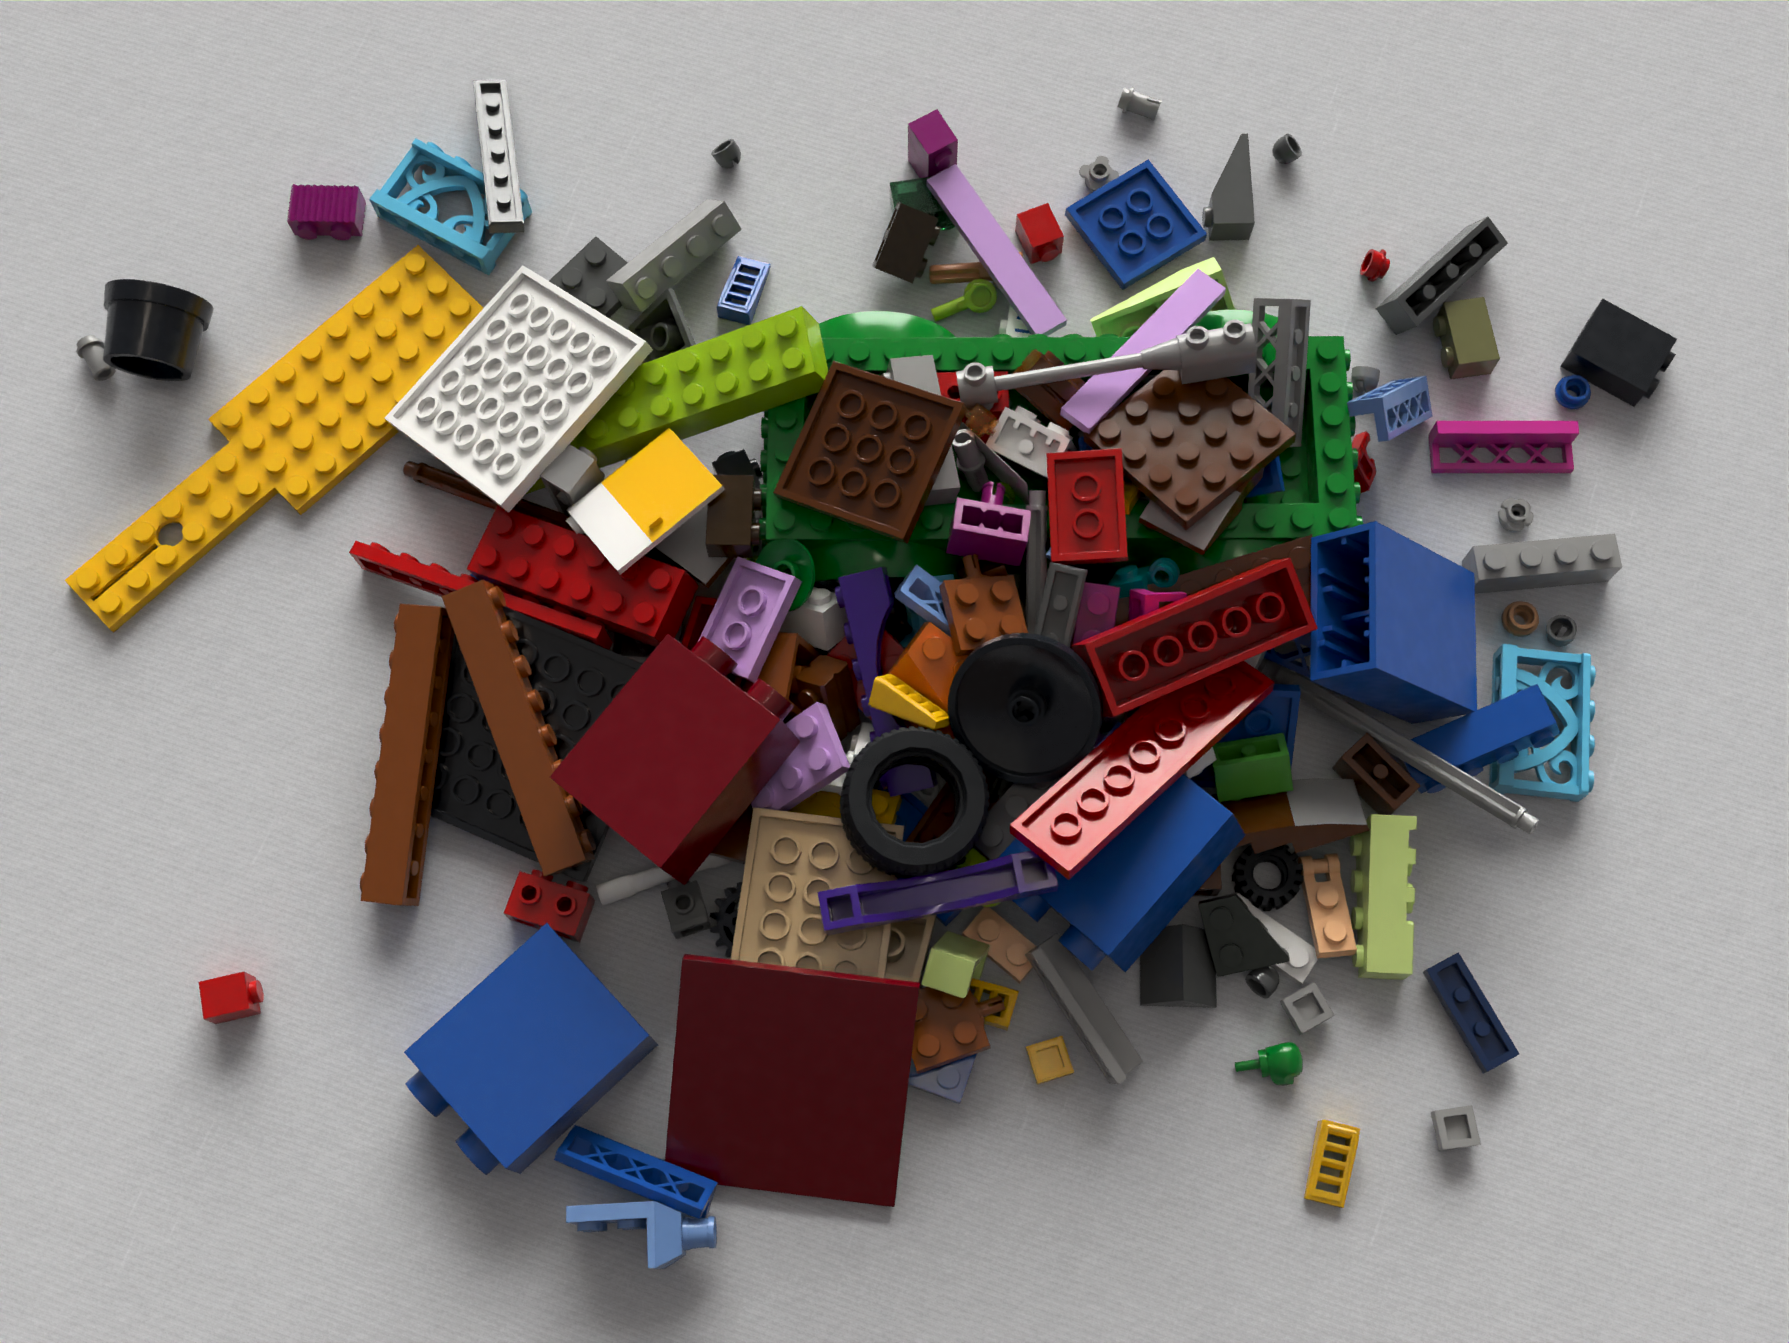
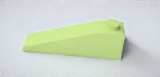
M1212 257L1176 272L1090 319L1096 337L1103 334L1131 337L1197 269L1226 288L1225 295L1210 311L1235 310L1222 269L1215 258Z

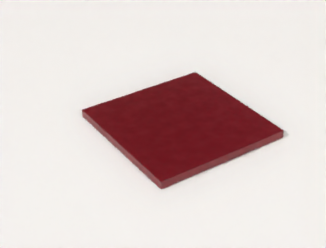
M684 954L681 966L665 1161L718 1182L717 1185L895 1207L920 982Z

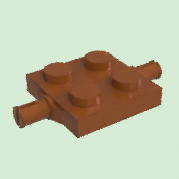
M973 554V556L967 555L962 558L966 578L944 580L939 586L956 656L970 655L977 647L995 637L1012 633H1028L1014 576L990 577L982 575L976 554Z
M930 987L919 989L912 1059L917 1073L920 1074L991 1049L984 1030V1017L1006 1010L1001 995L978 1002L977 998L971 993L970 988L965 998Z

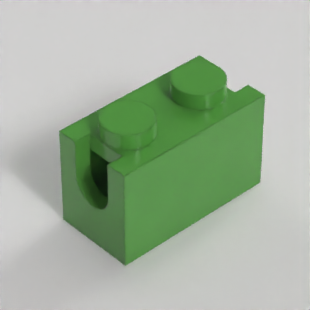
M1284 733L1216 743L1213 746L1217 760L1212 763V770L1218 802L1237 801L1248 797L1293 791L1290 757Z

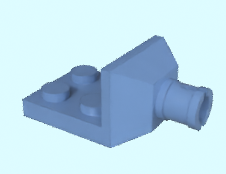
M656 1201L566 1206V1223L577 1225V1231L604 1232L607 1231V1224L617 1223V1229L640 1230L646 1229L647 1221L648 1268L666 1269L684 1257L686 1250L705 1247L716 1248L717 1246L715 1216L700 1219L685 1217L684 1213Z

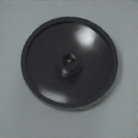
M1012 633L995 637L983 643L964 660L956 672L949 690L948 716L955 738L960 744L965 745L968 751L972 752V756L978 760V765L983 770L1006 781L1037 784L1065 776L1091 752L1102 726L1103 700L1093 672L1072 649L1046 636L1031 633Z

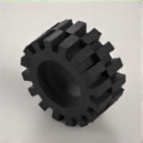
M1286 844L1257 854L1254 853L1252 845H1249L1240 854L1233 866L1234 873L1231 876L1232 882L1235 881L1236 884L1234 887L1235 893L1240 892L1256 908L1261 907L1263 911L1282 908L1295 897L1303 882L1304 876H1301L1303 866L1302 863L1298 864L1296 861L1299 856L1296 852L1291 854L1288 851L1289 846ZM1269 862L1277 866L1281 873L1279 886L1273 889L1260 887L1253 876V871L1257 864Z

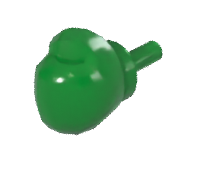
M1285 1042L1258 1050L1259 1059L1235 1062L1236 1072L1261 1069L1262 1077L1270 1076L1273 1083L1282 1086L1293 1084L1294 1077L1299 1076L1303 1071V1059L1300 1049L1292 1042Z

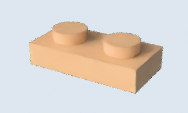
M984 907L963 931L962 936L989 944L990 948L987 957L1019 984L1032 970L1033 967L1025 954L1037 946L990 907Z

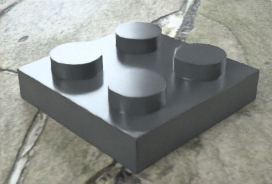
M596 236L556 273L549 282L610 318L622 304L606 280L628 262Z

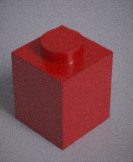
M1048 203L1017 214L1015 232L1030 264L1039 261H1051L1062 253L1064 235Z
M243 971L199 982L204 1020L219 1024L261 1014L259 1003L263 1002L264 993L259 980H256V977Z

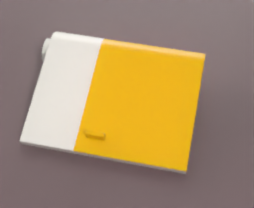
M668 428L568 508L567 511L571 516L565 521L576 534L586 533L621 575L725 489L679 437Z

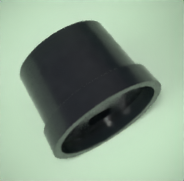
M118 279L107 282L104 291V308L108 312L103 361L115 369L144 378L163 381H184L190 379L202 332L208 329L214 308L211 303L194 293L162 283L135 279Z

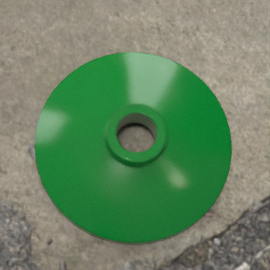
M780 538L767 544L760 552L756 563L789 575L792 573V576L802 581L788 612L797 610L808 600L814 587L815 566L812 556L803 544L794 539Z

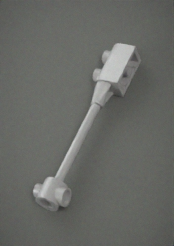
M1231 320L1223 328L1207 330L1202 326L1191 327L1186 334L1176 335V338L1141 350L1140 353L995 377L993 366L984 367L981 363L974 362L968 364L963 371H956L960 401L965 404L967 410L971 413L983 414L988 412L994 403L998 402L997 391L1142 367L1143 369L1179 370L1182 384L1255 373L1256 343L1251 323L1244 324L1239 320Z

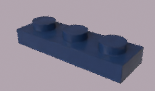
M1459 952L1423 971V974L1483 1074L1519 1055L1518 1050Z

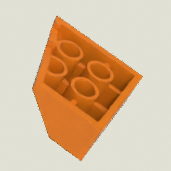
M924 622L887 674L895 675L948 713V696L953 678L969 655L956 656L952 638L931 622ZM909 721V723L915 728H918V726L924 727ZM951 725L934 730L942 731L943 734H949L951 738H955Z

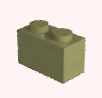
M1479 297L1444 302L1437 316L1433 319V329L1436 337H1440L1442 344L1441 362L1444 368H1448L1450 380L1491 374L1500 357L1485 298Z

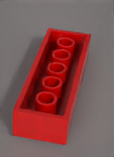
M497 505L467 567V570L477 579L499 585L515 596L521 598L523 595L531 596L537 599L543 606L552 609L554 606H560L570 611L573 616L583 620L585 617L594 618L603 623L606 629L655 647L660 644L667 634L675 638L699 586L685 570L646 556L640 558L620 575L588 536L580 533L576 534L574 531L514 510L508 513L499 505Z
M1289 557L1262 564L1071 646L1073 651L1088 665L1098 682L1103 700V717H1115L1318 628Z

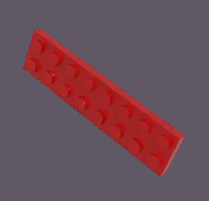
M1242 661L1145 703L1010 824V834L1068 880L1071 879L1273 691L1274 681L1247 662Z

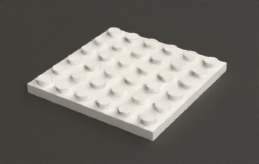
M522 265L389 412L385 419L398 431L509 513L536 483L545 468L567 448L653 349L642 338Z

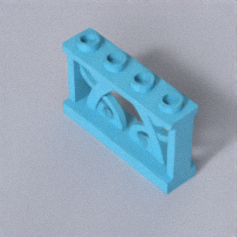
M416 138L412 142L411 149L381 190L376 189L369 199L379 218L487 275H490L496 266L495 261L515 234L494 233L487 245L484 246L486 229L489 230L488 220H486V198L482 199L481 194L485 195L483 172L472 168L461 157L456 156L453 158L445 154L436 144L432 142H427L426 144ZM426 164L436 169V172L432 175H427L424 170L422 171V178L425 183L419 185L414 180V173L419 166ZM408 183L412 189L396 199ZM520 189L523 219L525 220L526 217L529 218L532 210L527 194ZM466 190L472 203L473 216H454L443 224L437 221L439 210L432 196L449 191ZM423 200L430 205V210L425 214L418 211L420 207H425L422 202ZM460 224L473 225V227L464 225L466 231L463 234L455 230Z
M1502 644L1493 654L1491 704L1538 684L1547 704L1560 718L1564 729L1551 744L1541 750L1540 747L1534 748L1531 746L1532 754L1528 755V748L1519 751V755L1511 761L1491 763L1489 769L1490 788L1502 795L1510 793L1565 799L1573 802H1579L1592 791L1594 773L1592 770H1589V757L1593 755L1595 739L1593 735H1590V722H1592L1595 715V702L1590 700V687L1594 685L1596 670L1595 666L1591 665V654L1518 648V645ZM1517 663L1543 667L1537 677L1532 673L1517 668ZM1555 668L1567 670L1572 676L1571 689H1564L1561 686L1560 681L1563 676L1556 678L1551 685L1546 683L1545 680L1549 671ZM1572 700L1571 707L1567 701ZM1571 742V752L1563 750ZM1548 761L1550 769L1558 775L1562 774L1559 770V763L1564 762L1570 767V780L1564 784L1552 781L1545 772L1544 763ZM1535 768L1540 782L1514 779V773Z

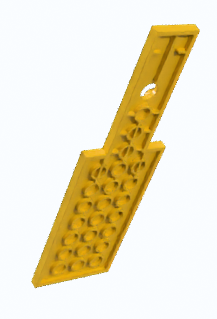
M419 245L415 246L213 414L208 420L229 443L66 578V583L111 631L115 632L276 494L279 493L302 515L399 432L385 417L483 310V307ZM178 523L183 526V539L177 545L160 544L158 539L159 532L165 525Z

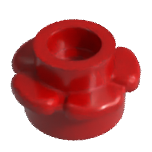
M1370 249L1362 261L1360 274L1368 277V280L1374 282L1377 278L1382 279L1390 266V260L1385 257L1386 251L1381 249L1379 252Z

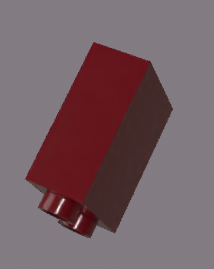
M667 634L556 768L550 778L660 869L685 885L798 746L800 740L783 723V720L794 706L770 685L758 678L745 693L727 679L738 664L717 645L702 636L690 651L671 635Z

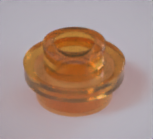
M976 403L972 409L967 408L965 415L968 420L965 424L975 434L983 437L985 433L989 436H993L996 433L994 428L999 423V420L988 409L979 403Z

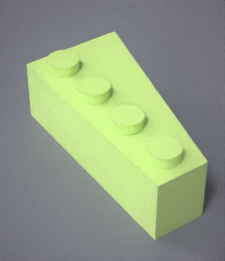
M1371 814L1366 819L1369 831L1350 837L1351 856H1356V870H1352L1350 884L1352 893H1357V907L1352 909L1351 924L1352 929L1357 930L1358 937L1357 950L1355 955H1352L1353 967H1358V978L1404 980L1413 974L1414 923L1413 921H1406L1407 914L1412 913L1415 903V888H1413L1411 883H1408V876L1411 875L1413 864H1416V849L1409 846V831L1417 830V816Z

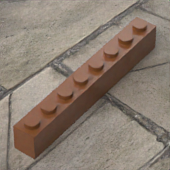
M480 580L443 595L444 605L543 875H557L594 860L593 850L596 849V845L589 829L584 830L580 815L583 814L581 803L550 778L563 759L558 760L554 745H557L556 735L550 724H545L541 711L544 710L543 700L539 692L531 687L528 678L532 674L530 665L526 657L520 655L515 643L519 640L517 630L511 620L507 621L503 607L506 606V601L501 589L498 586L494 587V584Z
M400 603L399 613L394 620L396 636L394 650H392L389 657L391 674L389 686L384 695L386 712L384 723L379 732L381 749L380 757L374 770L376 787L375 795L371 800L369 808L372 818L370 833L365 840V853L367 856L365 871L360 878V890L362 892L361 901L399 906H419L454 629L446 608Z

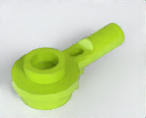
M972 280L965 287L963 296L930 309L935 322L968 308L976 313L989 311L997 300L996 288L988 280Z

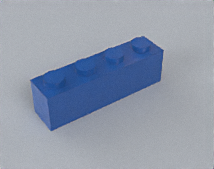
M1535 684L1410 740L1473 777L1484 770V766L1496 761L1498 763L1511 761L1519 755V751L1531 746L1534 748L1543 747L1551 743L1555 739L1554 736L1561 733L1538 684ZM1404 761L1410 776L1421 786L1418 789L1420 794L1426 791L1427 793H1436L1446 788V786Z

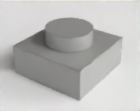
M1315 982L1280 1001L1299 1035L1335 1016Z
M1472 1105L1431 1112L1439 1151L1481 1145Z

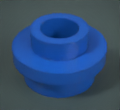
M1579 375L1566 376L1555 387L1556 400L1560 405L1568 409L1582 408L1591 396L1588 381ZM1567 390L1575 392L1577 397L1571 396Z

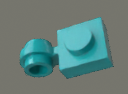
M1159 558L1152 563L1151 567L1137 568L1136 565H1128L1118 569L1108 585L1121 587L1119 598L1129 597L1130 589L1148 590L1147 585L1152 583L1158 587L1168 588L1173 586L1179 578L1180 570L1173 560ZM1160 570L1166 571L1168 575L1162 574Z

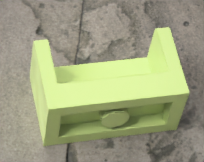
M947 931L930 950L921 985L965 998L968 994L972 978L979 980L982 976L990 945Z

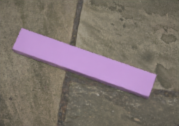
M954 164L927 179L928 189L1032 335L1043 334L1049 336L1066 326L1067 319L957 165Z
M1197 269L1112 357L1140 353L1141 350L1174 339L1176 335L1186 334L1188 329L1194 327L1225 295L1226 288ZM1142 367L1093 375L1061 408L1060 415L1081 431L1090 434L1152 370L1143 369Z

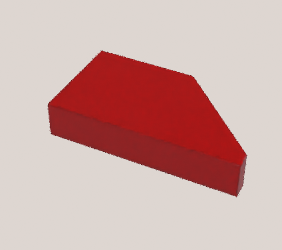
M1367 431L1355 435L1352 442V448H1357L1358 466L1354 470V482L1360 483L1361 493L1369 491L1377 472L1375 460L1369 458L1366 450L1368 442L1371 441L1370 434Z

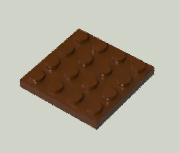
M833 361L773 493L785 501L908 544L964 418L967 407L962 402Z
M1163 370L1113 409L1090 434L1083 433L1084 442L1093 450L1122 448L1123 476L1185 530L1189 529L1295 443L1296 433L1229 378L1224 377L1182 384L1179 370Z

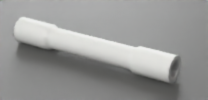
M709 855L695 873L708 868H717L734 861ZM656 866L632 875L627 874L597 884L596 888L600 901L605 906L634 896L640 891L670 882L675 878Z

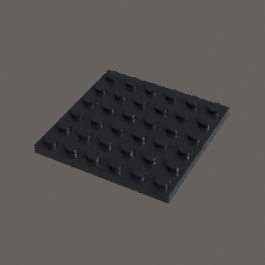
M503 607L507 621L511 620L517 630L519 640L515 643L519 654L524 655L530 665L532 674L528 678L531 687L539 692L543 700L544 710L541 711L544 722L545 724H550L556 735L557 745H554L558 760H564L641 667L642 663L508 607ZM454 632L431 816L539 863ZM581 804L583 814L580 815L584 830L589 829L594 838L596 849L593 850L595 859L562 873L579 881L587 882L609 826Z

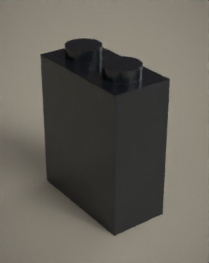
M1602 298L1560 367L1585 378L1589 383L1635 407L1643 396L1649 399L1657 388L1660 380L1656 379L1655 376L1659 370L1665 372L1676 354L1671 352V349L1677 338Z

